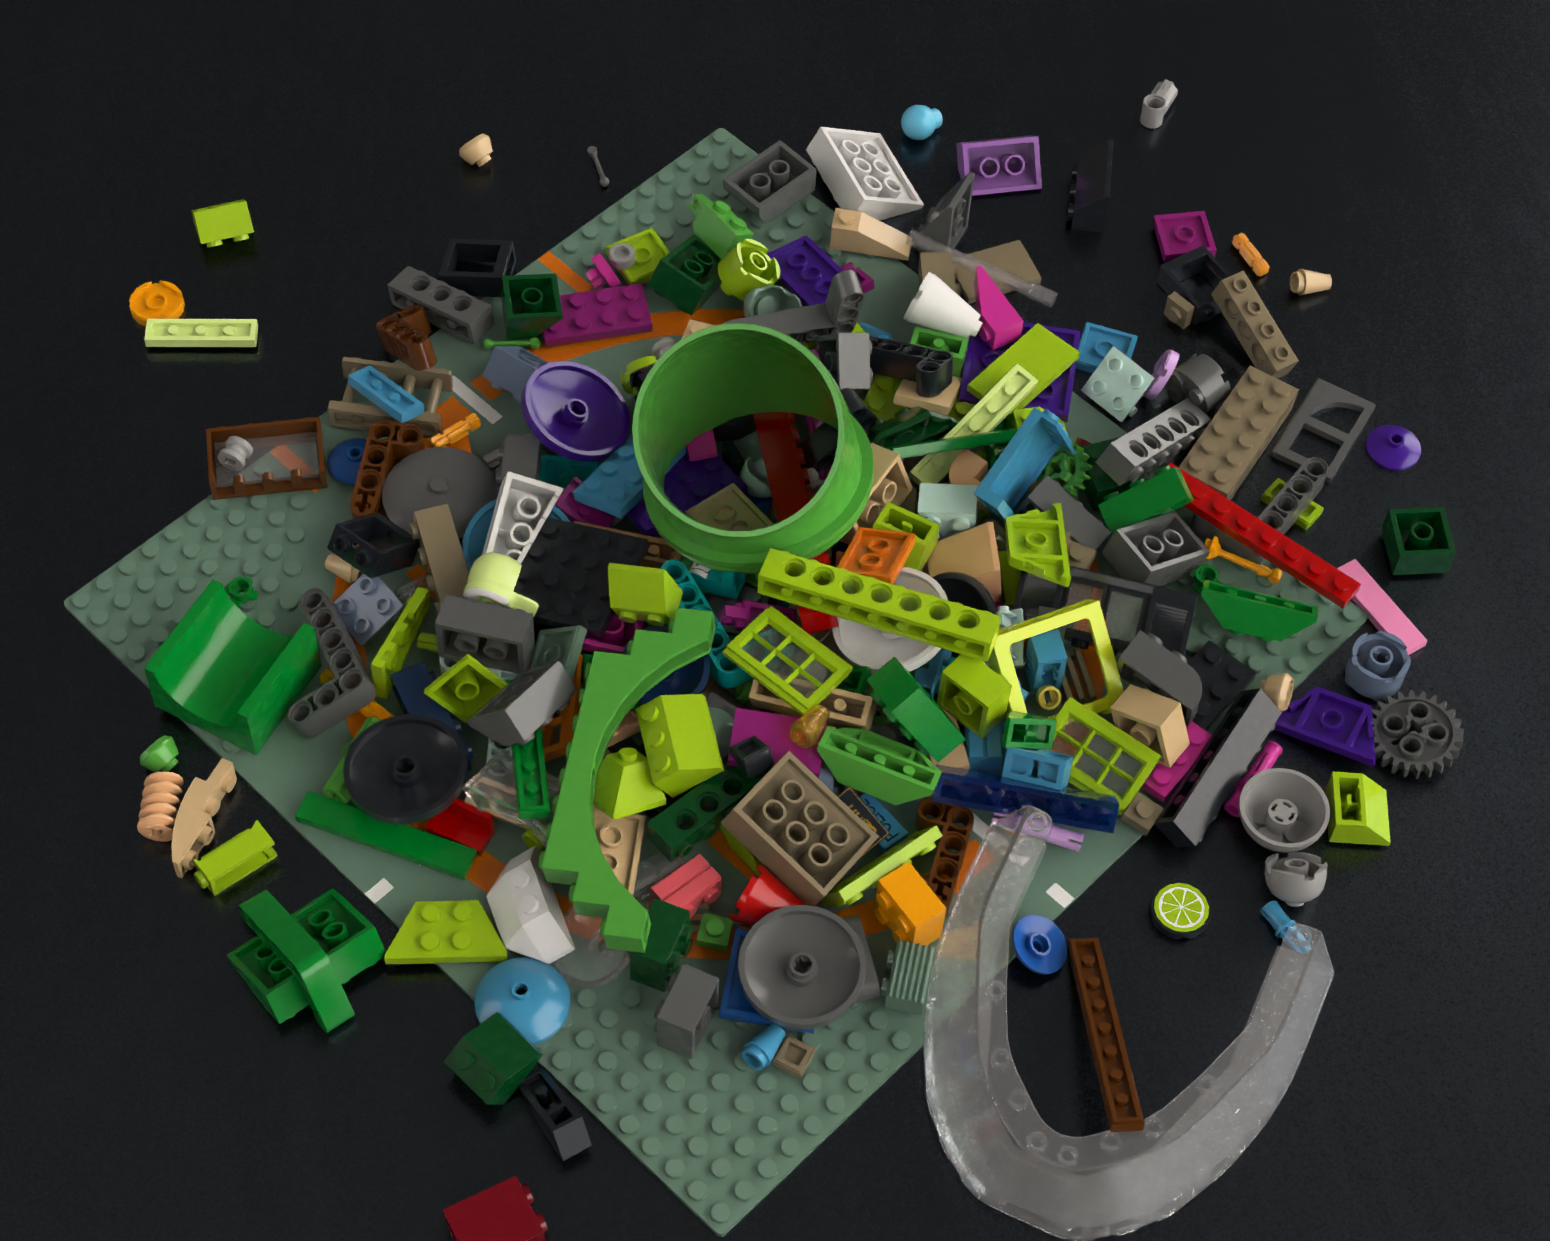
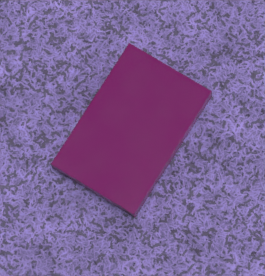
M736 708L730 747L752 736H756L770 747L774 766L790 751L819 779L822 757L818 753L817 747L826 730L827 721ZM729 752L727 766L739 767Z

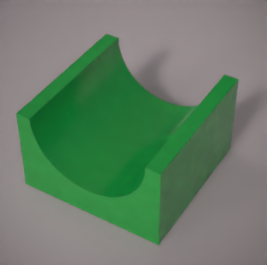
M212 579L144 667L155 707L257 755L286 716L291 705L297 701L322 665L313 626L303 623L294 636L271 631L243 613L229 598L223 584Z

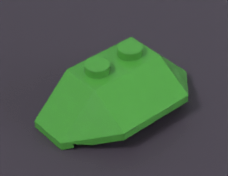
M827 727L817 747L818 753L838 783L850 786L852 789L894 805L931 796L942 774V771L938 767H934L932 762L919 750L863 728L844 727L836 729L835 727Z

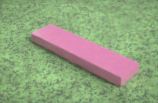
M1356 559L1337 568L1361 584L1359 591L1351 600L1367 613L1368 619L1379 631L1388 632L1400 638L1407 646L1406 651L1408 655L1426 646L1428 640Z

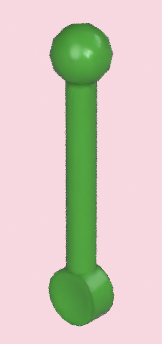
M536 337L531 338L530 341H493L490 338H486L483 341V346L486 349H490L493 346H530L532 349H538L540 347V340Z

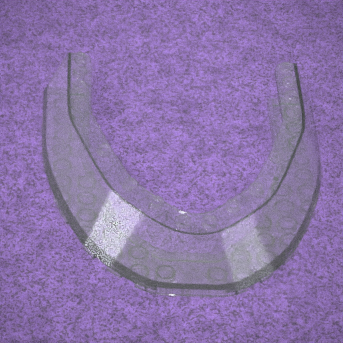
M1028 804L990 824L943 926L930 972L924 1015L923 1052L926 1099L931 1117H933L939 1134V1141L948 1159H951L959 1173L960 1180L975 1197L988 1206L1053 1236L1071 1241H1094L1096 1238L1111 1235L1119 1236L1137 1231L1140 1227L1157 1220L1160 1221L1176 1213L1220 1177L1239 1158L1268 1122L1291 1084L1310 1040L1335 972L1322 931L1308 925L1294 924L1287 930L1281 946H1277L1243 1032L1185 1090L1163 1109L1144 1119V1131L1110 1132L1108 1130L1084 1137H1071L1054 1131L1042 1120L1035 1109L1013 1062L1008 1041L1007 970L1010 928L1047 850L1048 845L1045 843L1053 825L1052 819L1046 812Z

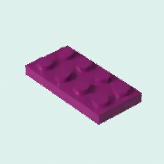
M640 283L560 295L563 319L542 332L545 347L650 332L652 331V321L643 285Z

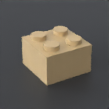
M1130 684L1110 707L1114 725L1160 754L1161 758L1158 763L1170 768L1190 744L1181 703L1173 698H1167L1153 693L1149 689Z

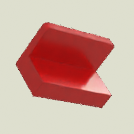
M458 799L446 810L432 817L426 826L427 833L476 849L477 856L480 857L496 833L494 816Z

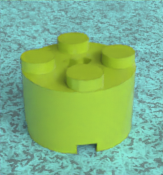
M752 239L743 240L718 263V274L722 281L720 284L722 291L727 295H734L744 301L747 293L754 288L774 285L780 278V267L775 257L772 260L766 254L768 249L761 243Z

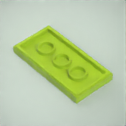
M1037 323L968 384L967 391L981 400L1018 363L1039 380L1037 386L1013 410L1023 409L1077 361L1080 352ZM1012 411L1005 417L1009 421L1012 417Z

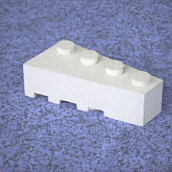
M508 471L501 482L482 555L489 552H497L507 555L521 564L564 488Z

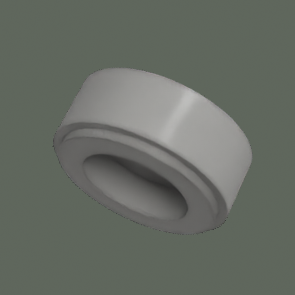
M625 243L613 245L608 252L610 265L619 270L632 267L635 263L634 248Z

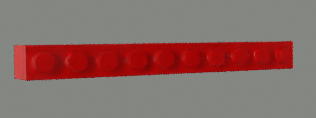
M789 412L755 413L753 417L779 523L797 513L814 495L812 488L806 489L805 485L810 484L807 467L801 469L800 466L806 463L802 447L796 448V444H800L797 427L791 428V424H795L794 414ZM828 552L821 553L812 558L820 563L830 565ZM797 605L802 628L808 634L839 627L836 616Z

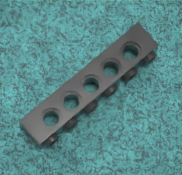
M1187 398L1111 442L1095 463L1119 486L1129 480L1133 483L1143 472L1148 474L1156 464L1158 466L1162 465L1169 457L1171 459L1175 457L1181 449L1185 451L1194 441L1197 442L1211 422V419L1195 403Z

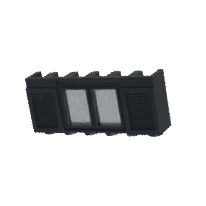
M1069 566L1071 575L1069 587L1061 586L1025 571L1021 572L1013 610L1023 609V621L1037 617L1040 606L1060 609L1086 599L1097 600L1100 602L1114 656H1117V653H1123L1140 630L1145 634L1152 633L1162 641V646L1170 652L1175 650L1183 656L1185 655L1198 595L1074 566ZM1084 618L1066 625L1064 640L1071 641V646L1080 647V649L1088 650L1089 646L1095 647L1087 619Z

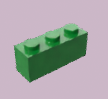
M1165 466L1154 472L1155 477L1147 481L1144 478L1139 479L1129 485V490L1121 494L1119 491L1105 496L1103 498L1105 502L1099 504L1098 507L1111 532V536H1113L1117 529L1168 514L1194 501L1181 471L1176 467Z

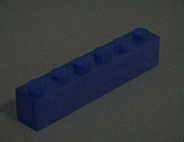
M938 764L935 766L942 771V774L931 795L934 802L1114 833L1120 805L1115 796L1066 787L1060 791L999 775Z

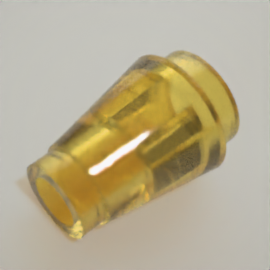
M817 704L792 723L790 738L796 745L808 748L817 743L830 716L827 708Z

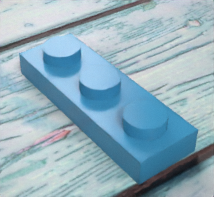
M371 365L348 375V385L401 424L424 413V404Z

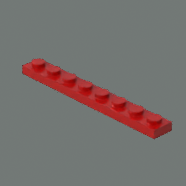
M1170 462L1167 465L1171 468L1176 467L1181 471L1194 498V501L1184 505L1190 511L1343 609L1359 591L1361 584L1173 463Z

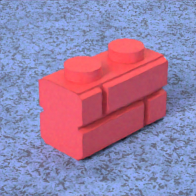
M698 853L650 887V900L652 903L654 898L688 910L690 911L691 919L695 915L697 908L702 904L706 903L709 905L718 899L722 891V878L709 865L708 861Z

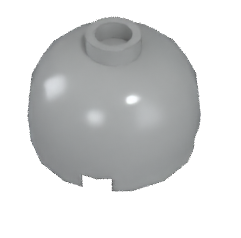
M1290 852L1288 857L1279 859V853L1267 857L1265 861L1266 884L1270 892L1281 901H1285L1287 905L1293 907L1302 906L1304 903L1318 897L1323 891L1327 878L1328 864L1327 862L1321 864V857L1305 852Z

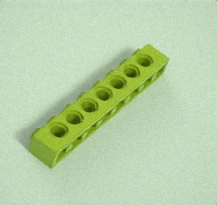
M770 548L758 574L757 593L982 661L988 662L998 636L1001 616L992 614L989 611H981L964 606L959 602L937 598L931 594L917 592L901 585L890 584L871 576H863L844 568L826 565L814 559L799 557L787 551Z

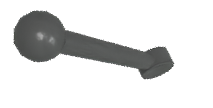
M590 146L587 149V154L594 161L600 176V185L606 187L609 184V179L605 177L597 158V148Z

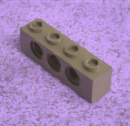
M1244 270L1221 280L1211 295L1255 368L1277 379L1287 375L1299 360Z

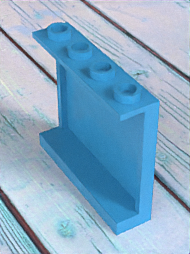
M1033 408L973 493L994 520L1005 524L1006 517L1015 515L1014 510L1059 447L1073 456L1076 454L1072 446L1073 441L1063 429L1064 426L1058 421L1059 418L1051 411L1044 409L1041 412L1037 408Z

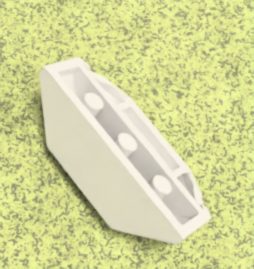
M533 846L509 860L486 897L504 947L518 954L551 964L575 950L552 884L551 882H546L543 871L539 869L540 851L537 846Z

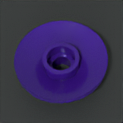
M1382 425L1372 430L1368 435L1366 451L1377 465L1388 470L1400 471L1408 469L1417 463L1421 455V445L1417 437L1408 429L1397 425Z

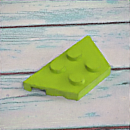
M1061 503L1052 504L1051 510L1041 513L1038 509H1033L1025 514L1006 517L1004 528L1008 565L1061 586L1069 587L1071 575Z
M479 900L415 902L385 953L386 965L502 962L508 960L507 950Z

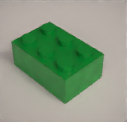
M895 656L867 679L874 689L870 695L881 707L886 705L882 710L893 723L899 724L901 722L898 728L909 740H917L914 745L923 755L927 756L930 754L937 762H940L966 740L939 704Z

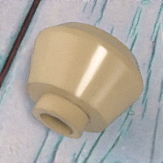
M483 133L476 136L459 149V156L470 165L477 164L478 167L484 165L492 159L490 157V154L493 152L490 137Z
M1288 673L1269 675L1267 680L1261 681L1259 688L1283 712L1287 710L1290 704L1294 680Z

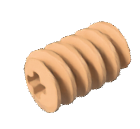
M155 772L145 778V788L142 791L143 798L140 803L141 810L137 823V830L142 836L160 842L172 840L174 823L178 813L177 808L181 804L178 797H181L183 792L180 787L184 784V780L179 774Z

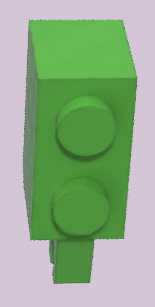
M703 194L694 195L693 200L689 204V209L696 217L693 222V231L721 260L738 243L745 239H752L754 233L747 227L745 221L738 218L730 210L728 204L722 201L712 202Z

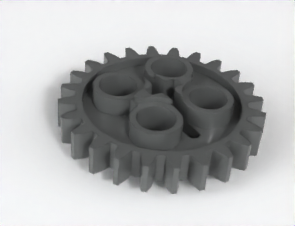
M1410 690L1408 697H1404L1398 691L1396 700L1387 695L1385 703L1378 701L1376 710L1372 709L1375 755L1376 759L1382 757L1381 767L1391 764V773L1394 774L1398 769H1402L1403 777L1406 778L1409 771L1414 772L1416 779H1419L1420 772L1424 771L1428 777H1431L1433 769L1441 774L1444 765L1451 767L1453 758L1458 759L1464 741V729L1460 728L1462 720L1455 718L1456 710L1446 711L1447 701L1437 704V695H1434L1430 700L1426 699L1425 691H1422L1419 697H1415L1413 690ZM1431 737H1436L1440 740H1434Z

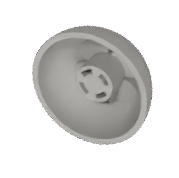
M1273 768L1257 773L1244 785L1239 799V815L1244 829L1257 844L1271 851L1290 853L1309 847L1321 837L1329 823L1330 806L1324 791L1310 777L1291 769Z

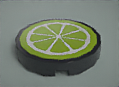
M1180 880L1166 882L1157 888L1151 899V919L1161 933L1172 939L1187 937L1192 939L1203 933L1211 920L1212 905L1206 893L1191 882Z

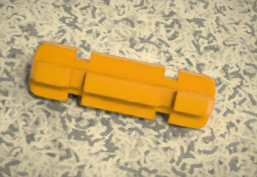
M1244 233L1234 235L1232 244L1237 250H1240L1239 253L1248 265L1253 267L1254 273L1259 277L1266 275L1269 272L1270 266L1265 259H1262L1263 257L1254 245L1248 242L1247 236Z
M470 413L464 417V421L460 419L442 430L443 434L437 433L429 439L432 448L447 447L446 444L451 445L468 435L469 430L473 432L481 426L479 417L475 413Z

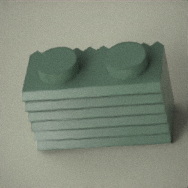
M898 940L896 950L889 949L886 968L892 970L890 978L883 977L880 996L886 997L885 1008L922 1015L935 950L933 946L928 947L920 943L915 944L914 942Z

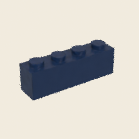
M424 662L390 674L392 690L404 715L416 714L435 718L452 728L463 742L460 736L462 729L456 717L451 718L447 709L424 693V689L437 679L434 671L428 672ZM467 740L463 742L467 755L469 772L472 771L470 759L474 757V754Z

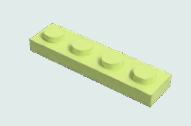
M147 319L144 341L146 347H256L258 322L257 319Z

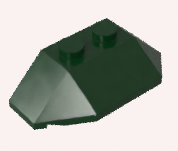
M919 406L911 410L907 407L898 411L894 415L895 417L889 420H877L875 426L866 435L870 444L874 443L886 448L939 440L940 437L949 433L958 422L955 418Z

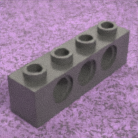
M407 266L387 284L392 305L402 310L409 306L422 305L429 323L472 344H475L495 325L491 305L486 301L479 300L463 290H458L446 282L437 280L425 272L418 271L410 266Z

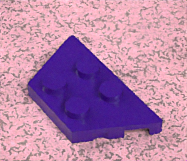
M1316 686L1305 693L1303 698L1296 699L1290 703L1287 710L1281 713L1276 721V726L1273 729L1275 731L1372 767L1375 765L1372 706Z

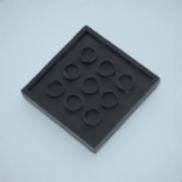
M547 517L521 563L522 567L514 587V592L538 603L539 607L533 617V622L556 628L581 625L587 629L586 635L602 638L615 614L610 608L609 563L640 566L650 545L648 540L644 538Z

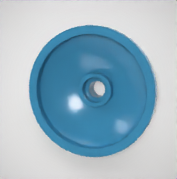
M530 957L512 958L495 965L482 977L475 992V1013L479 1024H481L496 1012H499L533 1045H537L554 1036L565 1023L570 1010V992L566 980L552 965ZM519 989H525L527 991L523 995H519L516 993V991Z

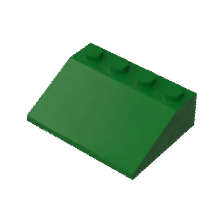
M334 888L291 914L325 951L341 985L347 983L353 976L367 967L373 966L378 960L385 957L386 950L375 926ZM258 935L227 954L229 961L249 988L279 1024L294 1017L299 1011L309 1005L297 978Z

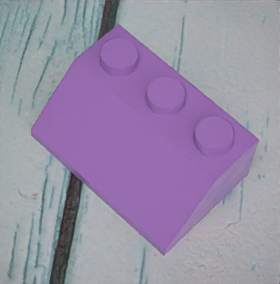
M1031 135L956 143L958 171L961 180L969 172L975 173L972 196L1042 189L1039 136Z

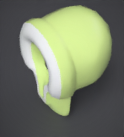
M489 552L474 561L468 576L467 585L464 587V597L482 603L491 602L505 608L522 609L528 613H533V617L539 607L535 601L514 592V587L522 567L517 560L497 552Z

